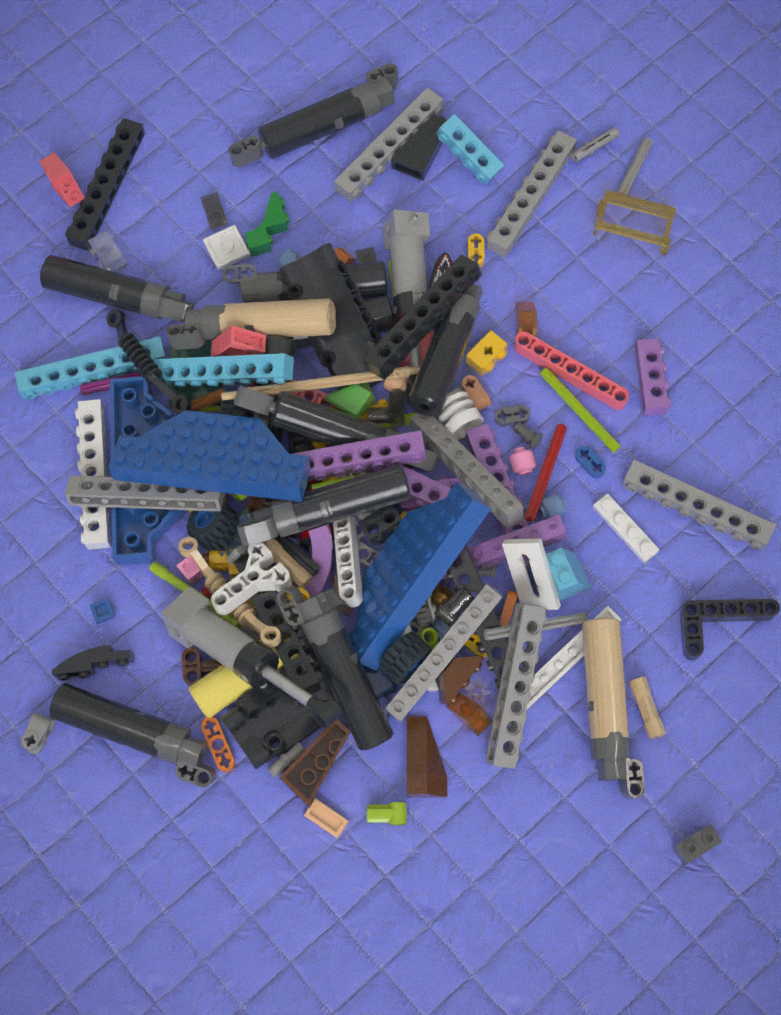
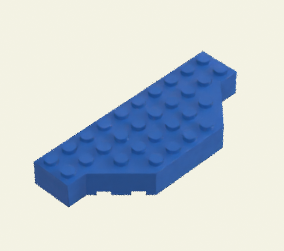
M142 376L110 379L111 457L119 435L139 437L175 417L163 405L154 400L152 397V384H148ZM112 507V557L117 565H128L156 561V543L187 510Z
M187 410L139 437L119 435L108 465L113 479L118 481L299 502L303 500L311 471L308 456L289 454L260 418Z
M456 482L446 498L408 512L400 521L398 529L390 535L388 542L379 551L374 562L367 568L363 578V599L358 608L356 626L348 634L362 665L374 670L378 669L386 651L403 634L491 510L475 491Z

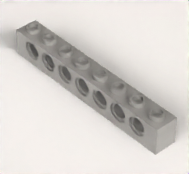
M427 87L334 180L335 191L349 202H352L355 198L357 199L362 194V191L373 183L374 178L385 171L386 166L391 163L392 156L432 115H441L444 110V99Z
M559 130L555 136L552 135L550 137L547 149L541 151L538 163L535 162L532 165L529 177L525 176L521 189H517L513 196L514 200L511 204H507L504 210L505 214L503 217L498 218L494 231L489 232L486 238L488 241L487 249L505 258L508 256L571 157V153L574 152L577 139Z
M417 413L410 418L411 431L422 430L426 447L431 452L439 454L438 459L466 487L476 492L491 509L490 512L507 529L523 519V505L434 416L429 417Z
M633 460L622 484L631 492H638L648 500L658 501L665 508H673L679 514L686 517L690 516L702 525L712 526L715 531L725 532L731 535L733 539L744 541L757 550L765 549L776 527V524L636 460ZM646 479L649 482V484L644 485L641 483L640 480ZM663 487L667 492L661 493L658 488ZM675 496H682L684 501L677 500ZM693 504H700L702 509H696ZM711 512H717L720 517L712 516ZM729 520H735L737 526L731 525ZM747 528H752L755 534H750Z
M70 475L65 496L69 506L219 512L222 509L225 493L114 480L113 477Z
M487 583L385 710L401 722L504 595Z
M522 603L515 604L485 762L493 766L515 769L516 763L519 760L518 751L523 740L522 730L527 719V704L531 699L530 689L535 678L534 668L539 657L538 648L542 641V627L546 621V609ZM531 622V627L527 630V624ZM527 642V647L523 650V644ZM523 661V667L519 670V664ZM519 681V687L515 690V685ZM515 701L516 705L514 709H511V705ZM512 722L511 728L507 729L508 723ZM508 741L507 748L503 749L504 744Z

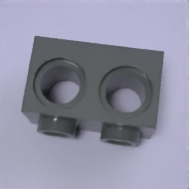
M710 824L674 846L673 850L683 866L722 843V840Z

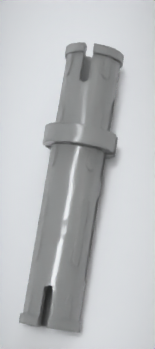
M612 127L592 141L585 142L582 147L571 153L572 160L577 163L584 157L593 155L594 151L620 136L618 129Z

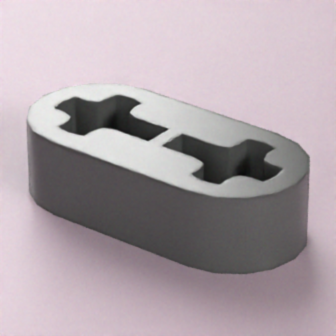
M524 405L503 407L495 413V423L501 427L513 426L518 422L524 424L530 418V410ZM519 411H522V413L525 414L524 418H521V416L519 415ZM501 414H504V416L506 417L505 421H502V418H499Z

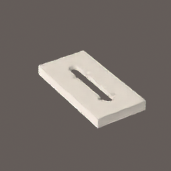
M541 538L505 539L502 546L520 603L542 607L546 610H558L561 604ZM522 554L529 558L532 573L538 586L539 596L533 593Z

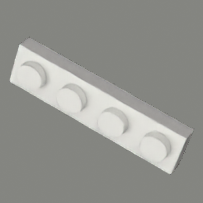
M608 493L593 505L594 510L644 564L659 552L660 549Z

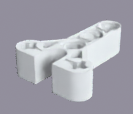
M262 542L249 545V558L245 570L212 595V604L219 615L229 614L258 591L279 592L292 585L288 570L280 562L270 570L264 571L265 568L274 563L271 551ZM242 589L240 592L235 593L236 590ZM221 601H226L224 604L218 605Z

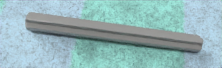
M583 612L548 618L543 624L542 631L582 624L588 620L587 614ZM531 622L527 624V630L530 629ZM511 625L484 630L485 640L509 637Z

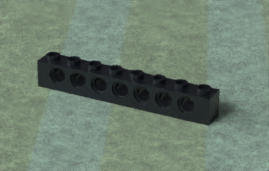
M123 118L121 123L117 125L116 133L109 141V148L103 154L100 166L95 170V177L88 184L85 199L81 200L78 212L74 213L73 222L66 230V238L69 245L90 251L145 135L141 123Z
M460 255L363 359L368 371L383 380L392 374L396 367L418 346L421 340L430 333L433 327L443 319L445 314L455 306L457 301L467 293L469 288L479 280L482 273L478 263Z
M466 545L459 554L462 558V564L460 566L452 564L447 570L450 581L454 579L457 586L454 588L458 599L462 598L465 604L462 606L463 611L472 603L467 598L468 593L476 592L479 594L484 588ZM466 573L470 576L468 584L460 582L459 577L461 574ZM493 608L473 634H478L480 638L479 648L482 654H487L489 660L486 663L490 672H495L497 678L494 681L499 690L502 676L500 667L504 665L508 639L507 637L493 640H485L483 632L485 629L502 627ZM500 647L503 651L502 656H493L492 649ZM519 681L516 683L515 689L519 687Z
M249 555L234 562L239 574L245 570ZM258 591L251 599L262 622L267 626L278 628L281 633V642L275 649L290 680L311 695L322 690L320 682L323 681L318 670H313L312 665L315 663L310 653L305 654L303 649L306 648L302 637L297 638L295 634L298 631L297 627L287 623L276 599L278 591H266L263 594H260L261 591ZM275 605L273 609L268 610L270 606ZM283 621L281 625L275 626L276 623ZM269 634L271 640L276 637L274 634ZM289 637L291 638L290 641H288V642H283L284 639L289 638ZM294 654H299L296 659H291ZM302 671H308L304 676H299Z

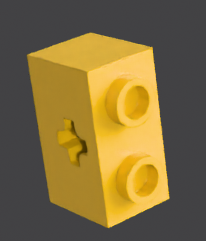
M491 330L466 355V363L483 376L486 372H491L495 367V363L498 360L501 361L507 355L508 344Z

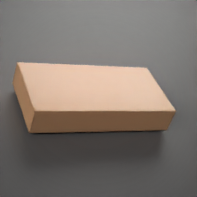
M316 798L304 814L306 818L337 839L349 823L347 819Z

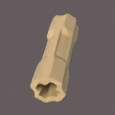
M274 538L263 543L271 551L274 562L276 564L280 562L288 570L291 580L298 587L305 588L313 580L312 575L300 566Z
M646 677L631 680L629 685L638 704L649 740L665 735L666 731L657 713Z

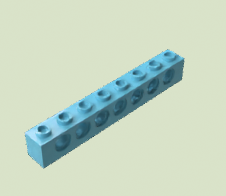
M160 336L139 341L152 359H167ZM115 347L15 372V377L21 397L23 399H33L38 395H49L58 390H70L75 386L138 372V370L131 361L125 362L129 358L122 348ZM109 363H114L111 367H106ZM95 367L94 371H89L90 368ZM73 372H77L76 375L70 376ZM59 376L57 380H52L54 377ZM41 381L38 385H34L35 382Z
M285 353L153 359L154 363L161 369L162 377L166 383L176 387H186V384L200 387L203 383H207L209 386H218V383L235 385V382H240L243 385H251V382L268 384V381L283 384L285 380L293 379L294 357Z

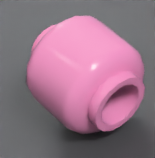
M525 447L514 449V453L509 456L512 471L518 473V476L530 474L533 472L532 469L536 467L533 452L525 450Z

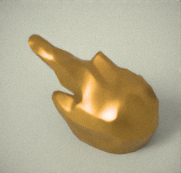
M438 584L432 591V603L442 613L452 617L456 616V610L450 607L453 603L454 593L447 587Z

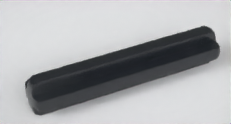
M278 535L276 541L312 576L319 573L321 570L320 566L287 536L281 538Z

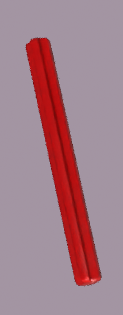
M558 424L553 434L524 516L528 522L536 520L567 431V426L564 424Z

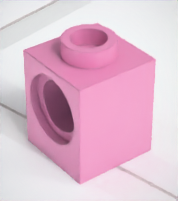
M186 557L176 565L179 572L191 586L204 577L191 557Z

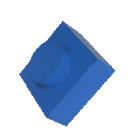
M108 598L90 604L97 624L115 617Z

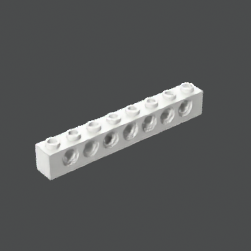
M101 399L78 401V408L75 409L76 419L79 420V426H76L77 437H80V443H77V452L80 454L81 461H78V470L83 476H89L92 471H96L94 476L108 477L104 405ZM89 419H94L92 423L86 424ZM89 437H95L92 441H87ZM90 454H96L94 458L88 459ZM80 506L83 508V514H80L81 526H84V532L81 533L82 544H85L88 550L111 548L109 507H98L96 512L91 513L90 510L93 507ZM94 525H99L97 530L91 531Z

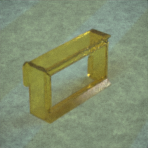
M606 190L604 199H601L596 212L598 219L593 235L597 236L598 230H603L662 246L660 253L666 255L671 242L669 233L677 208ZM607 203L669 219L664 237L602 221Z

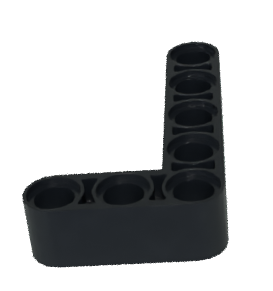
M774 599L687 601L680 610L684 657L694 661L703 653L702 622L769 621L779 613V603ZM765 606L771 607L773 613H768L765 610ZM725 607L732 608L734 614L727 613ZM745 607H751L754 613H747ZM686 608L693 609L695 614L689 615L686 612ZM705 608H712L714 610V614H708ZM687 627H693L696 630V634H690ZM689 646L696 647L698 653H691L689 651Z

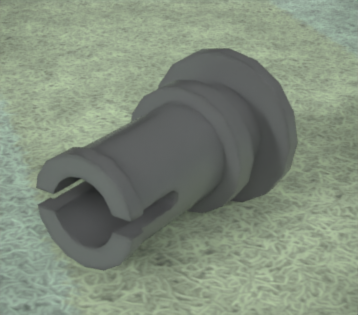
M518 422L513 429L514 433L525 439L527 444H530L531 449L537 447L543 437L542 433L537 434L535 430L531 431L521 422Z

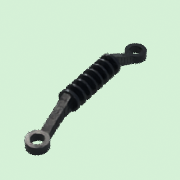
M117 309L111 310L106 318L107 324L110 327L116 328L119 347L130 358V361L137 368L138 372L141 373V376L145 378L148 384L156 385L172 400V409L175 413L180 414L185 410L190 411L192 407L190 398L179 395L166 383L158 365L154 363V360L139 343L135 335L128 333L125 325V314ZM118 315V320L114 323V318ZM184 401V406L180 409V403Z

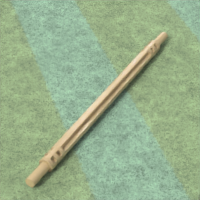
M420 366L397 367L385 380L410 377V375L418 374ZM362 372L247 388L271 396L278 395L281 391L293 393L381 381L383 379L371 372ZM237 391L221 393L222 401L235 399Z

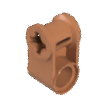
M473 375L464 377L461 389L463 392H467L474 405L472 408H477L478 411H481L490 406V397L482 388L478 379Z

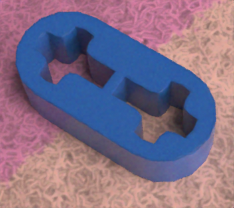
M579 447L575 455L576 461L591 477H602L606 470L605 463L590 447ZM581 452L583 454L588 453L587 458H581ZM594 466H595V467L600 466V467H601V468H600V472H599V471H595V472H594V471H593Z

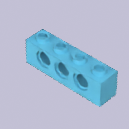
M455 114L438 129L436 134L439 140L446 144L453 155L458 156L463 161L464 166L467 169H471L476 178L485 185L504 167V164ZM453 135L458 136L460 140L454 139ZM465 148L471 149L472 153H468ZM478 161H482L485 166H481Z

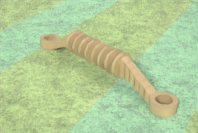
M185 537L179 542L180 554L193 559L206 579L205 586L210 589L212 594L227 584V580L223 578L222 574L219 572L215 573L198 552L199 547L196 539ZM186 545H193L192 549H184ZM246 601L230 612L240 625H247L260 633L261 642L264 646L273 648L281 642L279 629L267 626L256 619L255 610ZM269 634L276 635L273 640L266 639V636Z

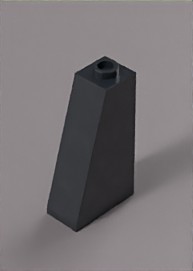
M432 115L392 156L391 169L424 181L443 144L436 133L447 119L442 116Z

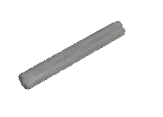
M650 138L643 139L617 191V195L620 198L627 197L653 144Z

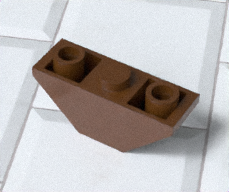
M482 655L452 658L437 677L439 702L449 705V703L452 704L457 699L459 690L465 688L470 682V676L473 672L476 673L481 668V662L484 659Z

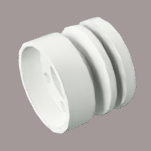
M459 392L448 397L441 414L436 416L439 419L438 421L445 425L444 427L457 440L465 437L466 430L481 426L484 421L478 409L472 408L474 403L467 392Z

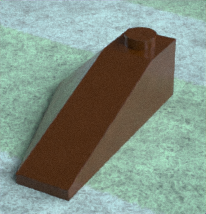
M407 716V797L447 798V774L427 716Z

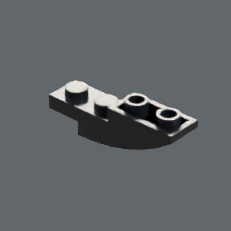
M111 645L91 648L60 663L52 670V675L60 681L70 680V677L76 676L81 679L89 678L90 675L95 674L96 666L99 669L109 668V665L117 664V666H128L129 663L134 662V654L131 650L114 652Z

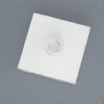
M235 225L202 239L218 271L251 256Z

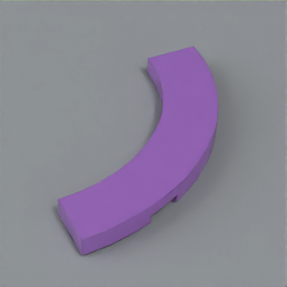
M328 524L309 531L312 543V560L321 568L317 575L312 576L313 580L304 588L310 597L322 592L332 566L333 543Z

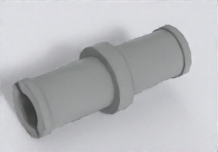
M297 742L285 754L282 753L281 757L267 768L268 771L276 778L288 766L290 767L305 749Z

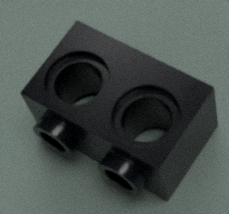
M390 505L377 509L357 523L371 545L375 547L376 545L383 544L398 529L402 518L395 507ZM390 518H395L392 523H387ZM373 529H378L376 533L371 534Z

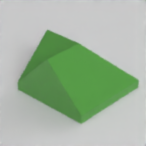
M368 382L340 386L325 397L327 402L356 417L376 402Z

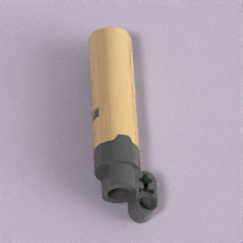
M330 298L205 305L203 309L187 310L185 324L169 326L166 334L174 349L200 348L205 344V340H214L231 326L265 334L266 336L300 337L331 335L336 327V311L334 303Z
M614 618L589 619L582 623L591 759L597 761L599 781L620 780V789L623 797L626 799L640 798L645 792L644 770L639 760L630 758L620 621ZM631 784L634 785L636 789L634 795L630 792Z

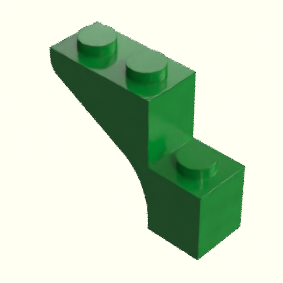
M278 191L270 195L261 225L245 233L251 257L272 252L271 244H274L272 235L288 231L287 224L290 223L288 213L283 211L285 203L283 197L279 198Z

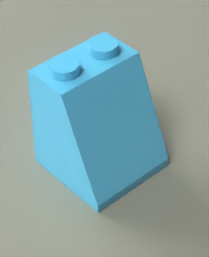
M560 548L546 554L559 601L592 588L576 553Z

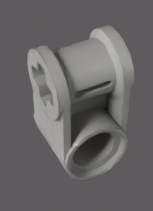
M34 713L21 739L22 746L31 754L41 752L54 728L55 720Z

